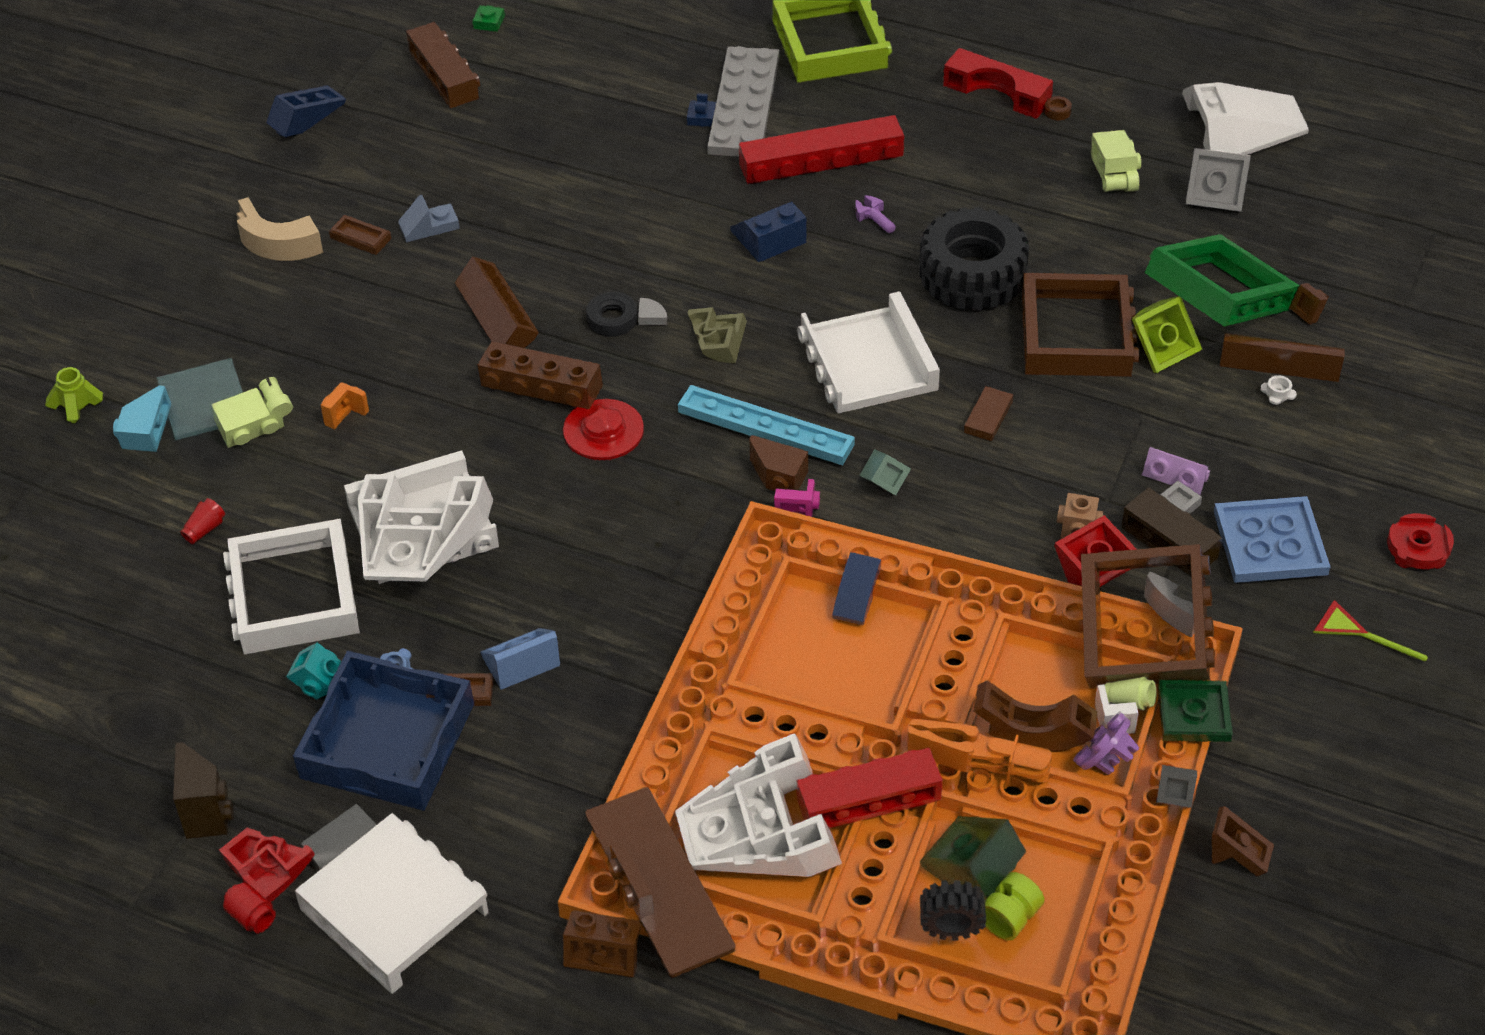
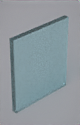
M232 358L157 377L159 386H165L172 403L168 417L175 440L218 429L214 421L211 404L243 393Z

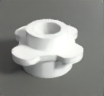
M1273 376L1269 379L1268 383L1261 385V391L1268 395L1269 402L1278 405L1287 399L1294 400L1297 393L1295 390H1292V382L1287 377Z

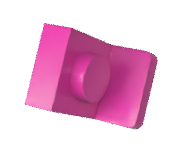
M808 479L807 491L776 489L774 497L775 508L812 517L813 509L819 510L820 491H815V479Z

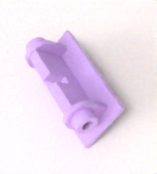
M1150 447L1142 475L1169 485L1179 481L1201 495L1204 482H1207L1210 475V470L1205 465Z

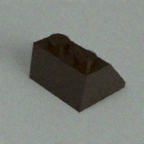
M183 742L176 743L173 800L186 839L228 835V821L234 819V808L232 800H228L226 780H220L217 767Z

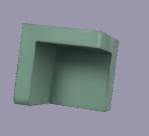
M874 449L860 476L896 495L911 468L891 456Z

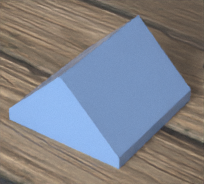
M538 628L480 652L490 672L493 673V677L500 690L560 666L557 636L555 631Z

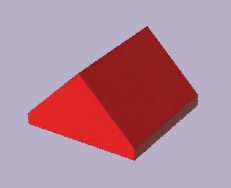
M1105 515L1055 542L1054 545L1068 583L1082 586L1081 554L1137 550ZM1130 569L1099 572L1100 587Z

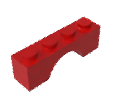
M959 48L944 65L943 86L965 94L978 89L999 90L1012 99L1014 103L1013 111L1038 119L1045 110V102L1052 97L1053 80Z

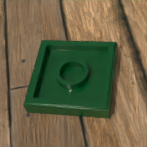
M1159 680L1158 695L1163 741H1232L1233 732L1226 681Z

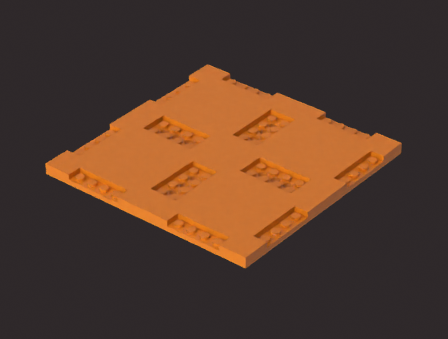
M751 501L606 802L648 787L687 856L675 811L708 786L712 785L713 788L730 776L728 771L738 765L741 768L755 758L754 752L762 746L795 733L808 756L813 774L819 775L836 771L844 766L852 767L871 762L877 758L885 759L907 752L908 725L912 719L976 726L979 734L993 738V736L988 734L990 723L973 712L977 687L986 680L1013 699L1025 704L1035 706L1052 705L1075 695L1096 710L1095 697L1097 688L1089 687L1084 671L1082 586ZM850 552L881 559V569L872 592L873 600L864 625L832 617L840 582ZM1100 591L1103 666L1196 660L1194 634L1192 637H1189L1171 626L1148 603ZM1213 620L1214 637H1208L1209 648H1214L1215 667L1210 668V680L1204 681H1226L1228 686L1243 628ZM960 634H966L970 636L971 639L968 641H960L955 637ZM955 658L962 663L953 666L949 665L946 661ZM948 683L953 688L950 690H940L936 685ZM1155 684L1157 690L1155 705L1147 707L1145 710L1138 709L1136 731L1129 734L1139 746V750L1131 753L1133 758L1128 762L1116 755L1120 759V763L1113 766L1114 771L1109 775L1095 765L1087 770H1083L1073 761L1081 749L1092 744L1090 741L1073 748L1051 751L1050 774L1047 782L1043 783L1011 776L1008 783L1007 775L991 772L985 768L972 767L970 772H963L936 763L943 780L941 801L829 828L842 862L838 866L810 877L694 870L736 945L735 952L719 959L758 970L760 979L893 1020H897L899 1014L967 1035H1126L1192 809L1157 802L1162 765L1197 771L1193 806L1210 742L1163 741L1158 684ZM753 714L763 717L759 722H750L746 718ZM1098 717L1096 719L1095 729L1099 727ZM783 723H790L795 728L790 731H782L778 726ZM815 732H822L827 737L822 740H814L810 735ZM1014 786L1019 788L1022 793L1010 795L1005 789ZM797 789L784 794L793 825L804 821L797 802ZM1050 796L1056 802L1046 805L1041 803L1038 798ZM1075 805H1083L1089 812L1078 814L1071 808ZM593 830L558 900L560 917L569 920L572 911H581L640 921L634 908H629L622 894L621 883L618 879H613L607 864L608 859ZM880 839H887L893 845L883 849L877 847L874 843ZM868 867H877L882 873L872 877L866 875L864 870ZM1018 872L1030 878L1040 888L1045 898L1042 907L1030 920L1027 919V925L1013 940L1001 939L991 933L986 927L983 930L980 929V933L977 935L970 933V938L964 939L963 936H958V940H952V936H947L946 940L939 939V934L932 937L929 935V931L924 932L920 923V894H923L925 888L930 889L931 884L936 883L938 886H941V881L947 880L948 884H954V880H960V885H964L966 881L972 883V888L975 886L980 887L981 892L983 891L986 900L990 894L995 892L996 887L1007 874ZM857 895H866L871 899V902L866 905H859L852 899ZM641 923L640 934L648 937Z

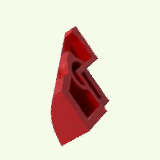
M249 828L244 829L219 849L226 864L244 883H249L270 902L287 889L315 855L313 850L307 845L300 848L287 844L283 838L276 836L265 837L259 831Z

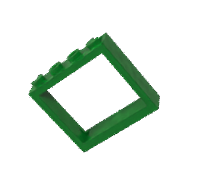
M1221 234L1156 247L1149 256L1151 259L1145 271L1148 276L1224 327L1289 310L1300 286ZM1212 262L1251 289L1231 294L1191 266Z

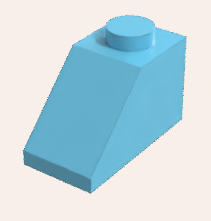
M157 386L122 407L119 419H115L113 425V434L117 437L122 449L157 452L172 404L165 386Z

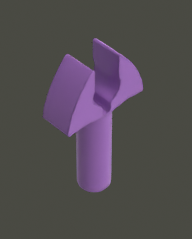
M865 195L864 204L866 206H863L856 200L855 213L859 222L866 218H871L887 233L894 232L895 224L880 212L883 211L884 201Z

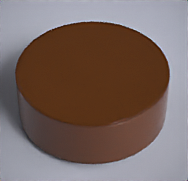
M1051 97L1045 102V115L1052 120H1065L1071 115L1072 104L1065 97Z

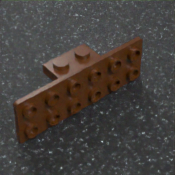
M648 787L606 802L585 812L586 819L608 859L607 864L613 879H618L621 883L622 894L629 908H634L671 978L735 952L736 945Z

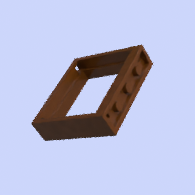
M1024 273L1022 314L1025 374L1131 377L1133 362L1139 361V348L1133 346L1137 342V331L1135 327H1132L1135 306H1130V304H1133L1134 288L1128 286V275ZM1036 298L1119 300L1122 349L1039 348Z
M1200 544L1081 554L1085 679L1090 688H1097V685H1105L1107 682L1146 677L1147 680H1153L1155 684H1158L1159 680H1210V668L1215 667L1214 648H1209L1208 637H1214V626L1212 617H1207V606H1212L1211 586H1205V575H1210L1211 569L1209 555H1203ZM1191 564L1196 660L1103 666L1099 572Z

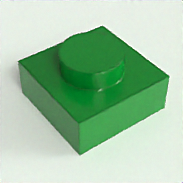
M480 5L472 20L473 29L498 32L505 17L504 8Z

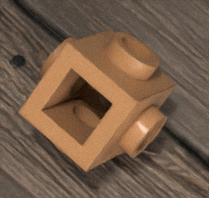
M1068 493L1066 505H1059L1057 523L1062 524L1061 539L1103 516V511H1098L1099 498Z

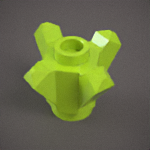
M67 367L57 373L56 384L47 396L45 406L57 409L59 405L66 408L67 421L76 423L80 418L79 411L89 403L97 405L103 401V392L85 380L78 369Z

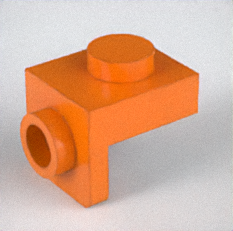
M341 382L321 403L325 426L335 429L351 410L365 416L369 412L366 393L358 387H352Z

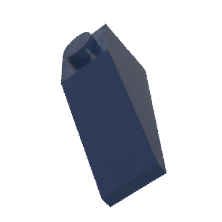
M328 85L276 95L266 123L273 127L277 134L284 137L301 134L345 104L346 98Z

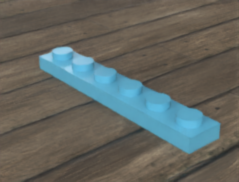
M690 385L678 403V413L746 435H754L808 451V455L839 465L844 464L855 445V437L693 385Z

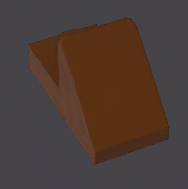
M1220 807L1212 833V863L1216 864L1233 857L1256 876L1267 873L1274 844L1227 807Z

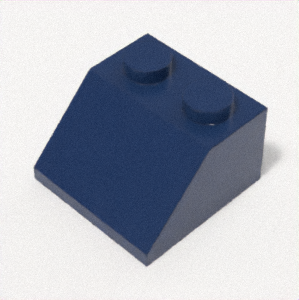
M789 202L730 226V231L758 262H761L806 243V216L793 202Z

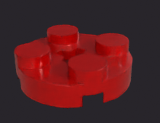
M1420 513L1407 514L1400 517L1399 522L1393 523L1390 527L1387 545L1389 551L1395 557V563L1402 568L1440 569L1446 564L1453 548L1454 538L1451 530L1445 524L1443 528L1435 523L1436 518L1430 515ZM1420 538L1423 543L1427 544H1419L1415 542V539Z

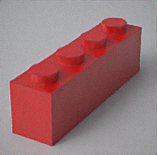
M929 748L910 750L901 755L885 759L877 758L868 763L852 767L844 766L836 771L819 775L812 774L797 780V802L804 821L821 814L828 828L941 801L943 780Z

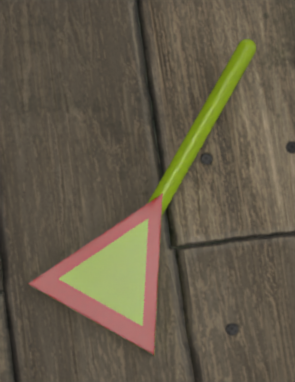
M1335 600L1313 632L1318 634L1360 635L1421 661H1427L1428 659L1422 653L1367 632Z

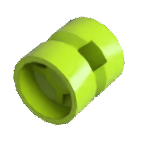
M1018 872L1007 874L996 887L995 892L990 894L985 900V927L1001 939H1015L1027 925V919L1030 920L1044 904L1045 898L1040 888L1023 874Z

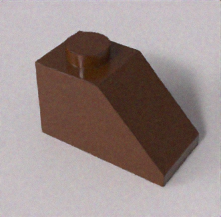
M751 435L749 439L750 461L765 488L774 492L776 489L799 490L808 473V451Z

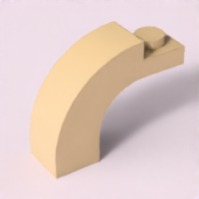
M248 197L238 200L240 212L236 213L241 242L254 254L271 260L292 261L323 253L320 233L310 216L286 223L269 222L259 216Z

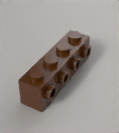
M491 341L477 364L481 386L586 409L591 408L603 386L600 364Z

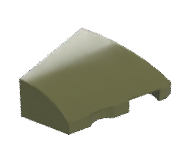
M713 307L688 310V316L692 322L702 353L719 362L736 363L747 322L744 314L716 315Z

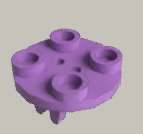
M1118 712L1108 722L1107 728L1100 725L1095 729L1094 739L1090 740L1092 744L1081 749L1073 761L1083 770H1087L1095 765L1108 775L1114 771L1113 766L1120 763V759L1116 755L1126 762L1130 761L1133 758L1131 753L1139 750V746L1126 732L1131 721L1122 712Z

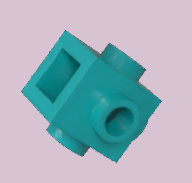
M315 643L298 653L286 677L299 686L303 693L317 700L327 695L328 687L341 660L332 651L326 650L319 643Z

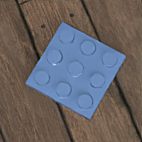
M1307 496L1215 503L1214 515L1234 583L1329 575L1330 564Z

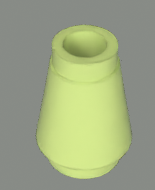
M1146 677L1107 682L1105 684L1108 702L1110 703L1136 702L1137 709L1145 710L1147 707L1155 705L1157 696L1156 685L1153 680H1147Z

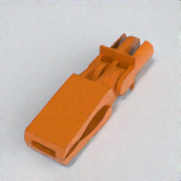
M912 719L908 725L907 751L929 748L935 763L963 772H970L972 767L985 768L991 772L1007 775L1008 783L1011 776L1040 783L1047 782L1052 759V752L1049 749L1018 743L1019 735H1016L1015 741L996 737L990 738L979 734L976 726L922 719Z

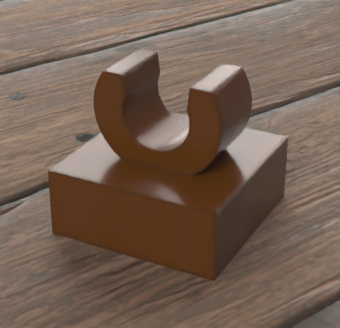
M1309 283L1300 284L1289 308L1308 324L1317 323L1329 296L1320 289L1316 290Z

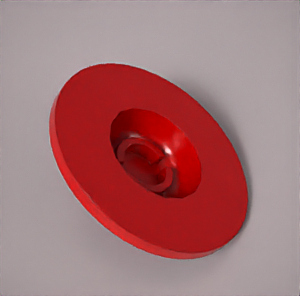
M613 399L594 400L590 409L575 408L564 422L563 433L566 444L576 454L593 460H610L624 456L637 447L643 437L644 425L641 415L629 404Z

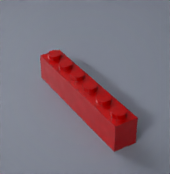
M895 115L739 143V164L747 184L904 155V133Z

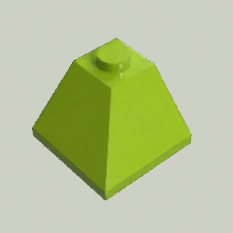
M1180 296L1160 300L1140 310L1132 318L1154 373L1202 350Z

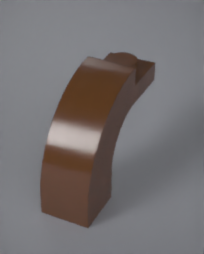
M986 680L977 687L973 711L990 723L988 734L991 736L1015 741L1016 735H1019L1018 743L1045 748L1050 751L1079 746L1094 739L1097 711L1075 695L1052 705H1029L1013 699Z

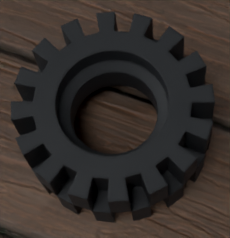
M947 880L941 881V886H938L936 883L931 884L930 889L925 888L923 894H920V923L924 932L929 931V935L932 937L939 934V939L946 940L947 936H952V940H958V936H963L964 939L970 938V933L974 935L979 934L980 929L983 930L986 923L984 892H981L978 886L972 888V883L967 881L964 885H960V880H954V884H948Z

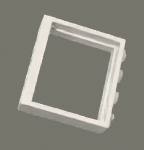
M341 519L227 539L229 552H223L226 570H231L232 575L226 576L229 595L234 594V599L229 600V607L232 618H237V623L232 624L234 641H241L244 654L360 633ZM332 546L341 608L249 625L241 562Z

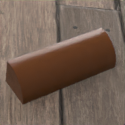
M472 256L455 281V284L491 341L525 348L539 334L538 330L496 265Z
M1224 333L1220 366L1339 382L1345 349Z

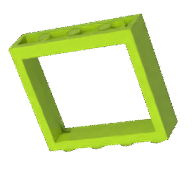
M773 0V23L797 83L888 68V55L892 54L891 44L885 40L884 28L879 26L877 13L871 9V0ZM858 11L872 45L805 55L792 21Z

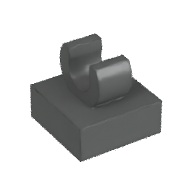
M1162 765L1157 802L1192 808L1197 771Z

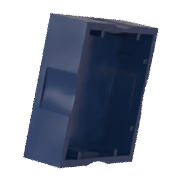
M347 651L328 687L327 696L322 707L312 718L293 755L299 778L425 811L474 706L470 681L428 670L409 669L388 660ZM426 694L433 695L435 698H426Z

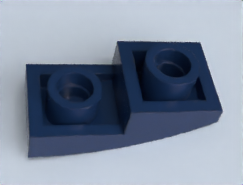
M850 552L832 614L834 619L864 625L873 600L872 592L881 569V559Z

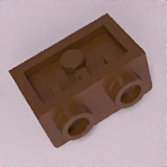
M572 911L563 934L564 966L634 977L637 969V940L641 931V921Z

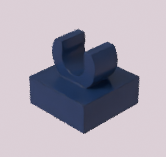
M697 93V101L690 100L687 125L712 127L716 102L708 101V94Z

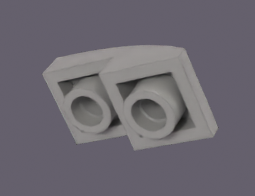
M1150 571L1146 579L1145 599L1166 622L1185 635L1192 637L1194 634L1193 603L1177 596L1179 585Z

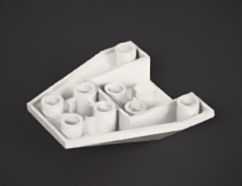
M1220 82L1192 85L1184 89L1182 93L1189 111L1199 110L1206 126L1203 145L1207 150L1248 155L1307 134L1309 130L1294 96Z

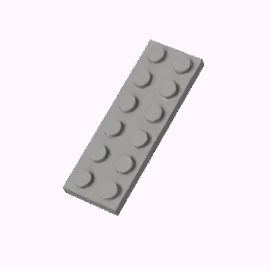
M741 46L727 48L708 142V155L739 157L740 142L765 138L779 61V50L744 48Z

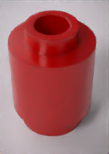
M245 882L232 886L224 896L223 909L247 931L261 933L273 923L276 912L273 910L272 903L249 883Z

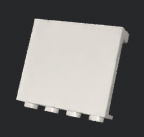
M901 292L889 294V307L816 324H810L806 313L801 314V326L797 327L801 344H806L808 360L810 363L815 364L818 382L824 383L826 399L828 403H833L837 414L938 390L940 369Z
M462 451L381 474L396 476L405 495L403 507L445 508L453 477L469 476L466 458ZM364 480L344 485L348 507L359 535L358 497ZM488 518L487 524L446 563L498 548L495 523L491 524ZM378 580V583L381 584L389 580Z
M393 813L295 890L300 910L391 994L403 985L400 973L476 909L484 916L488 914L487 892L483 886L475 880L471 882L466 878L456 862L453 860L448 862L441 856L434 843L430 840L424 841L421 839L411 823L406 820L402 822Z

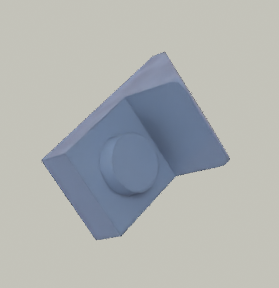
M420 195L398 221L406 242L459 229V221L451 203L428 209L423 195Z

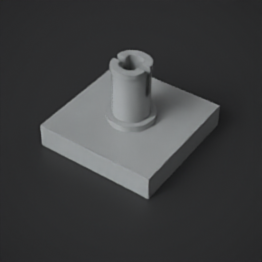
M1195 148L1186 204L1241 211L1251 155Z

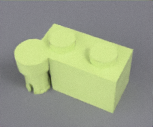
M1124 130L1092 133L1091 158L1102 178L1104 192L1125 190L1126 192L1138 191L1139 175L1137 169L1141 168V157L1139 153H1136L1133 141L1129 140Z
M269 377L270 386L266 379L260 382L259 388L264 394V399L260 391L254 388L211 404L214 421L228 448L235 445H243L253 438L264 434H272L279 428L284 427L283 417L292 411L293 405L289 397L283 394L275 377Z

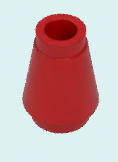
M207 498L204 502L200 501L180 531V534L189 543L195 544L223 523L222 518L226 515L225 511L212 499Z

